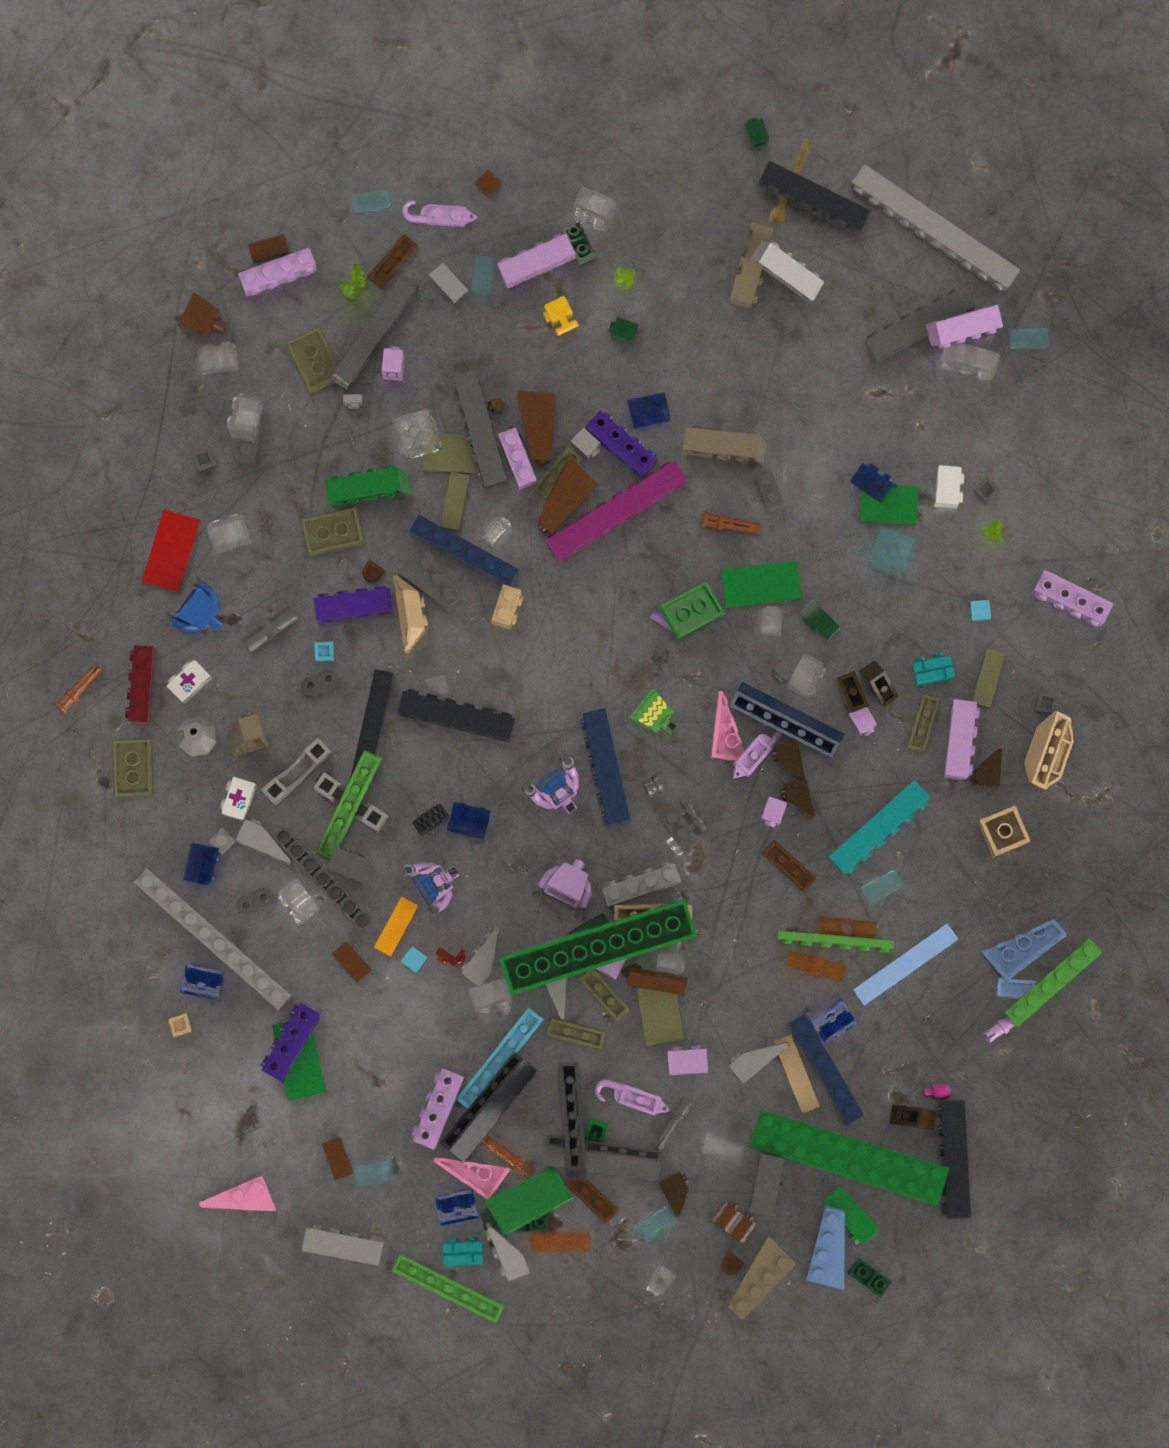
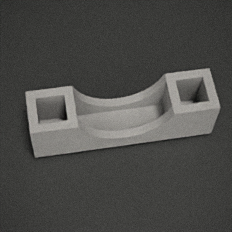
M317 738L289 768L273 778L261 791L277 806L332 755L331 751Z
M324 772L313 789L338 806L346 787ZM362 800L354 818L376 833L381 830L389 818L387 814Z

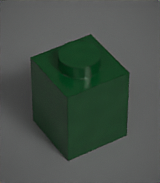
M763 118L749 119L744 125V131L750 150L768 145L769 136Z
M617 317L615 322H611L608 332L611 333V339L632 346L638 330V324Z

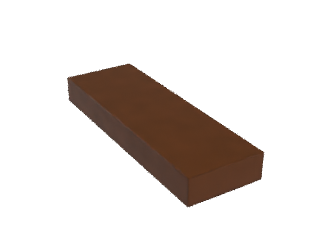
M403 234L369 273L367 278L383 289L416 251L418 245Z
M773 840L761 853L803 893L817 879L776 840Z
M630 967L627 985L684 996L688 978Z
M587 1178L566 1180L564 1182L565 1186L605 1224L619 1211Z

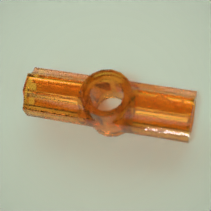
M818 917L817 934L876 938L877 921ZM842 924H851L852 931L849 933L844 932Z
M792 950L789 952L786 967L804 971L808 975L820 978L826 977L841 982L843 981L847 966L828 961L827 958L821 956L806 955Z

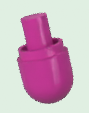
M936 1084L932 1086V1089H924V1097L932 1096L936 1100H946L951 1096V1088L946 1084Z

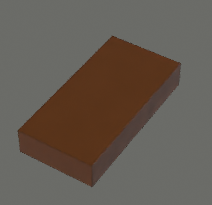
M284 234L248 244L253 263L289 254Z
M347 941L332 953L357 983L372 971Z
M341 1137L322 1143L335 1180L354 1174Z

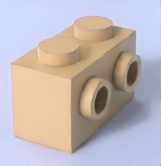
M503 584L491 620L493 625L509 630L512 624L515 625L518 614H516L517 606L521 607L524 598L521 595L520 589Z

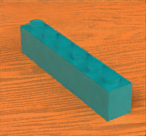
M914 780L833 852L828 859L842 875L846 873L850 875L858 868L856 864L860 860L865 862L872 855L870 853L875 847L879 849L886 843L884 839L889 834L894 836L900 830L898 826L901 823L905 822L907 824L915 817L913 813L917 809L922 811L929 804L927 800L930 796Z

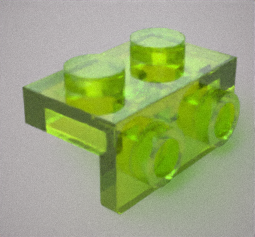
M354 264L350 282L339 280L340 292L344 296L353 298L360 295L361 287H364L366 282L365 271L362 270V265Z

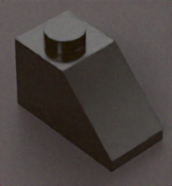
M875 660L859 671L864 682L883 708L899 697L886 671Z
M855 671L836 678L840 694L851 713L869 707Z
M798 741L775 745L774 750L771 751L773 762H777L778 767L796 779H805Z
M998 748L976 767V771H972V782H975L974 787L998 789L1000 787L1002 749Z
M806 778L783 783V788L780 789L782 800H786L787 805L808 818H814L815 814Z
M892 1104L889 1124L934 1131L937 1111Z
M680 1172L659 1182L676 1217L681 1216L689 1189L687 1185L690 1184L685 1173L681 1175Z

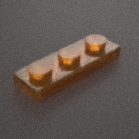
M531 1232V1252H590V1232Z

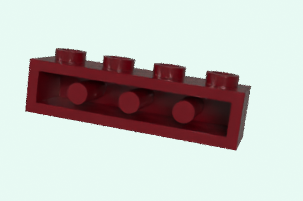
M134 645V649L130 650L132 669L128 671V681H131V688H127V700L130 701L129 707H126L125 718L128 719L130 724L150 725L155 649L153 646Z

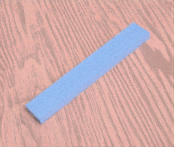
M948 924L944 925L853 989V992L863 1006H865L957 941V936Z

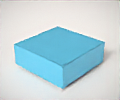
M989 600L970 601L971 621L991 620Z
M333 641L314 642L315 662L334 661Z
M412 946L400 962L417 973L428 957Z

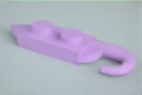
M412 200L406 202L402 208L403 217L413 223L465 227L466 224L477 219L476 215L462 206L428 204L422 208L420 215H410L408 207L416 203Z
M776 730V733L771 738L765 734L758 735L733 763L735 765L733 779L742 776L748 777L781 739L783 733Z
M608 1079L601 1080L595 1086V1096L602 1102L605 1099L601 1097L600 1089L602 1087H609L615 1089V1101L624 1106L653 1116L670 1111L661 1100V1097Z

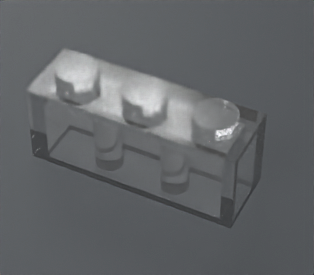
M953 341L950 342L949 347L942 349L938 365H942V368L946 370L956 369L960 370V373L964 375L975 374L980 379L990 380L995 377L1001 354L963 343L955 344Z

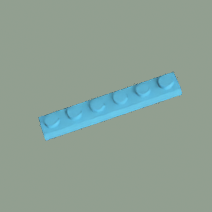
M528 1008L456 1100L468 1109L512 1053L515 1052L517 1054L544 1019Z

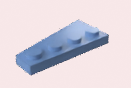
M1053 919L1031 929L1027 933L1017 935L1007 942L999 943L989 950L982 951V955L1005 982H1008L1066 936V932Z
M826 1205L806 1280L844 1290L845 1210Z

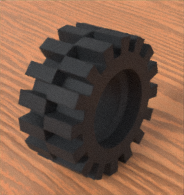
M440 803L421 814L412 824L420 836H423L446 821L449 815Z

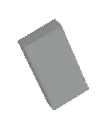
M441 263L429 274V277L453 303L468 292V289L444 263Z

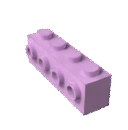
M557 234L551 238V241L546 243L539 242L534 245L533 249L528 251L524 249L519 251L515 257L503 258L497 264V268L508 289L576 259V254L567 234Z
M308 247L238 273L246 296H253L259 294L262 290L273 289L281 283L292 282L300 276H308L314 273L317 268Z
M998 305L987 306L926 324L931 346L939 345V349L949 347L950 342L953 341L955 344L965 342L967 337H970V340L979 338L981 333L984 332L986 335L996 333L997 328L1003 327Z
M1047 570L1043 571L1033 591L1037 599L1044 602L1048 600L1053 603L1055 608L1059 610L1066 609L1070 611V615L1078 619L1082 617L1088 620L1087 623L1094 627H1101L1104 624L1114 604Z
M957 699L952 701L943 776L945 778L967 780L968 775L972 776L973 764H970V758L974 757L975 745H972V741L977 735V726H974L975 719L979 718L980 708L976 707L977 702Z
M442 1069L441 1072L437 1071L433 1081L436 1083L434 1090L430 1089L426 1098L429 1101L426 1108H422L418 1117L421 1119L419 1126L415 1125L411 1134L414 1137V1142L433 1150L436 1149L465 1079L464 1077Z

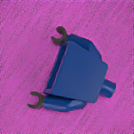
M195 574L199 580L198 582H192L190 579L194 587L175 612L174 616L166 612L165 614L170 616V620L165 621L162 619V622L167 625L172 624V626L187 632H197L200 629L205 630L208 625L217 631L223 621L216 617L220 609L217 606L218 599L215 591L207 583L202 582L200 575Z

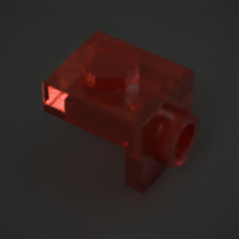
M441 947L435 952L438 956L437 960L445 966L447 963L453 967L457 964L460 966L466 958L464 955L466 951L463 948L456 957Z

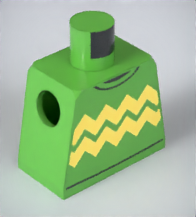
M654 689L649 692L630 716V720L655 734L661 728L671 734L678 726L669 719L674 711Z

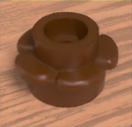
M502 398L494 399L487 402V409L496 412L502 410V405H505V403H503Z

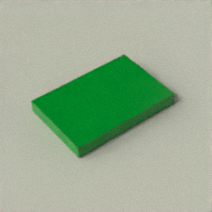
M861 483L859 522L916 525L919 486Z
M706 581L657 607L676 640L725 614Z

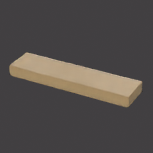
M790 1034L773 1041L774 1045L785 1042L789 1043V1046L778 1056L801 1114L820 1107Z

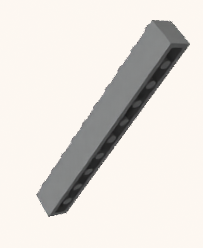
M863 165L851 182L850 187L856 195L866 197L871 205L879 206L887 216L895 217L902 226L913 229L918 237L929 240V243L934 248H941L949 258L960 261L965 269H971L976 272V275L981 280L991 282L996 290L1006 292L1017 277L1020 269L867 165Z
M146 868L135 880L134 883L276 1009L281 1011L292 999V996L151 871Z

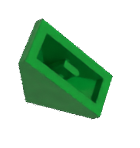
M590 1117L584 1136L585 1140L603 1142L609 1123Z

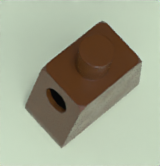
M193 293L178 326L181 330L209 337L213 329L223 333L227 323L218 319L220 316L218 308L196 293Z

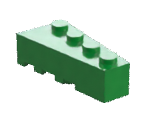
M396 465L385 466V469L382 470L377 468L368 469L367 473L362 474L360 472H352L346 477L336 475L332 476L330 480H325L328 503L333 506L357 503L359 498H362L363 501L376 500L377 496L393 498L395 493H404V496L411 495L408 472L396 467Z

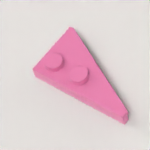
M718 691L710 758L736 761L744 751L742 741L738 736L734 718L731 716L727 698L724 696L723 691Z
M436 1157L433 1160L486 1199H490L511 1170L507 1167Z
M259 1176L199 1202L200 1207L276 1211L263 1176Z

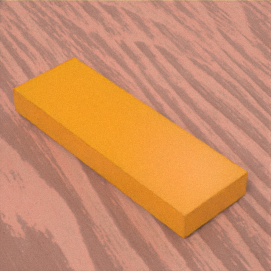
M401 896L374 948L391 957L414 916L418 905Z

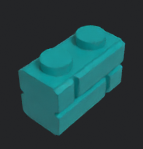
M943 652L934 654V658L926 659L925 656L916 658L915 662L911 664L916 687L954 679L955 673L951 656L945 655Z
M468 1237L466 1242H459L458 1238L447 1239V1243H443L444 1267L483 1264L482 1241H478V1237Z

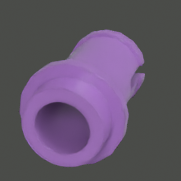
M656 608L650 618L664 626L665 630H670L659 609Z

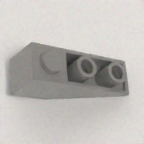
M497 927L494 930L490 929L484 937L487 939L484 944H478L472 952L474 957L471 961L467 959L461 966L463 970L461 974L478 988H481L492 973L499 928Z
M489 1222L486 1223L488 1229L484 1231L488 1241L492 1240L495 1246L491 1249L495 1259L499 1258L502 1264L498 1266L502 1277L506 1276L507 1280L511 1281L530 1273L522 1250L506 1236H503Z

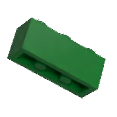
M840 1186L822 1201L824 1204L823 1210L826 1205L845 1210V1228L851 1234L849 1238L856 1245L858 1243L864 1245L880 1230Z

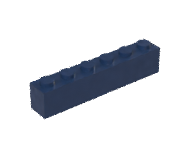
M421 515L417 516L409 531L410 535L501 585L504 584L512 587L519 574L518 568Z
M741 682L730 703V707L833 758L845 734L744 682Z
M606 709L583 713L580 723L582 730H586L587 737H584L586 749L590 748L591 756H588L590 767H594L596 774H593L594 785H598L600 793H597L599 805L603 804L604 811L601 812L603 823H607L608 827L629 823L631 819Z
M806 1014L789 1022L787 1026L844 1124L848 1125L864 1115Z

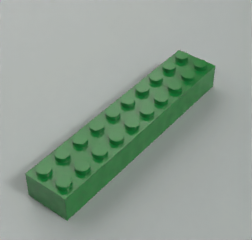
M683 898L499 956V960L510 995L695 938L697 934L686 899Z
M764 1110L760 1112L750 1144L751 1149L937 1207L949 1171L948 1167Z

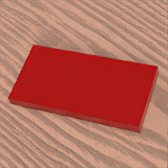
M163 509L142 583L179 593L201 521L200 519Z

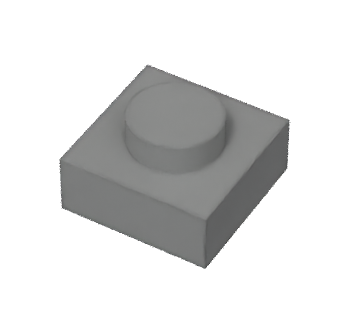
M362 394L343 395V404L349 409H357L359 406H363Z
M221 827L208 842L223 855L236 841Z

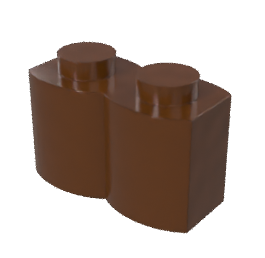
M731 1201L728 1203L723 1202L710 1221L743 1244L756 1226V1223L753 1222L755 1218L746 1212L744 1215L737 1211L739 1207Z

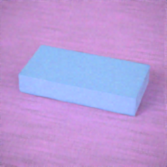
M998 977L996 997L1020 999L1037 984V981L1011 978L1008 982H1005L1003 978Z

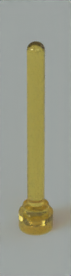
M809 139L803 141L793 166L792 172L799 174L811 144ZM780 199L778 206L771 211L769 216L772 221L777 223L784 222L786 217L784 209L788 200L783 201Z

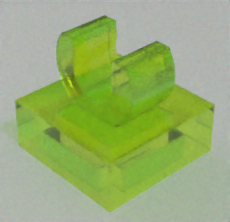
M617 267L615 279H617L616 286L620 287V282L626 281L627 289H629L631 282H634L636 270Z
M992 520V527H983V535L992 537V540L996 543L1004 542V523L1000 520Z

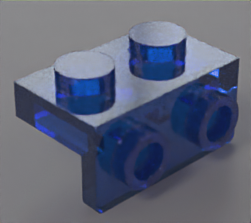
M664 392L627 400L634 429L670 421L669 408Z
M862 463L850 482L882 503L892 487L896 488L897 484L893 482L894 478L887 473L882 475L878 472L880 468L876 465Z
M454 802L447 831L484 840L491 811L483 807L477 808L465 803Z
M191 843L183 880L210 886L215 878L214 868L219 860V848Z
M186 964L180 993L218 1001L224 972L216 968L208 969L197 964Z
M841 998L809 1019L819 1037L825 1043L834 1041L839 1034L850 1030L857 1023L856 1018L851 1014Z
M462 1189L455 1193H443L435 1197L441 1226L479 1218L473 1189Z

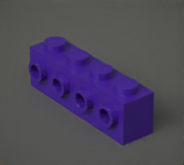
M599 410L585 426V429L606 450L641 479L657 464V455L649 448L646 450L637 437L633 436L632 438L627 434L628 430L623 425L614 423L613 417L607 412L603 413Z
M376 586L374 587L375 590L368 591L367 588L356 589V592L353 593L339 591L337 595L329 596V593L318 594V597L314 598L317 623L392 614L393 606L390 588Z
M301 1002L299 1006L295 1005L290 1013L292 1018L289 1023H284L280 1030L282 1032L279 1040L277 1038L274 1040L270 1047L272 1049L270 1056L266 1055L261 1063L263 1067L261 1070L282 1083L322 1016Z

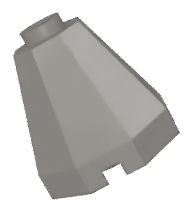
M203 716L186 718L177 730L179 748L191 757L208 755L217 744L216 727Z

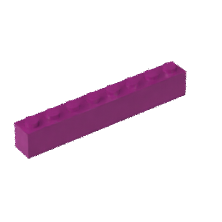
M676 461L664 463L660 466L661 470L656 473L652 471L645 475V480L640 483L638 481L632 483L624 493L620 491L614 494L611 501L607 503L605 501L601 502L593 512H585L577 522L571 521L564 526V530L561 532L555 531L547 537L546 545L557 562H561L687 484V478Z

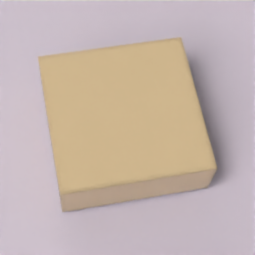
M187 1013L168 1018L173 1037L192 1032Z

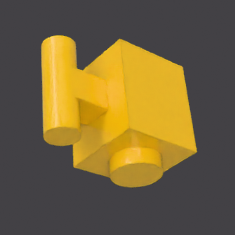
M565 296L544 305L545 312H542L546 322H550L552 327L559 323L561 325L555 329L558 336L579 326L576 319L571 322L567 320L573 317V312Z

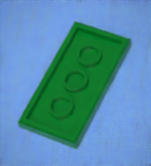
M797 561L721 570L725 608L801 599Z
M285 1022L272 1025L275 1039L279 1040L282 1032L280 1030ZM313 1031L284 1080L288 1101L326 1093Z
M549 1167L486 1200L485 1204L501 1233L505 1236L571 1201L572 1196L556 1168Z

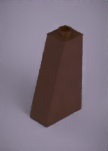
M517 391V399L531 461L537 466H547V464H551L555 393Z
M572 458L565 462L536 519L538 523L537 528L544 534L546 532L552 534L598 485Z

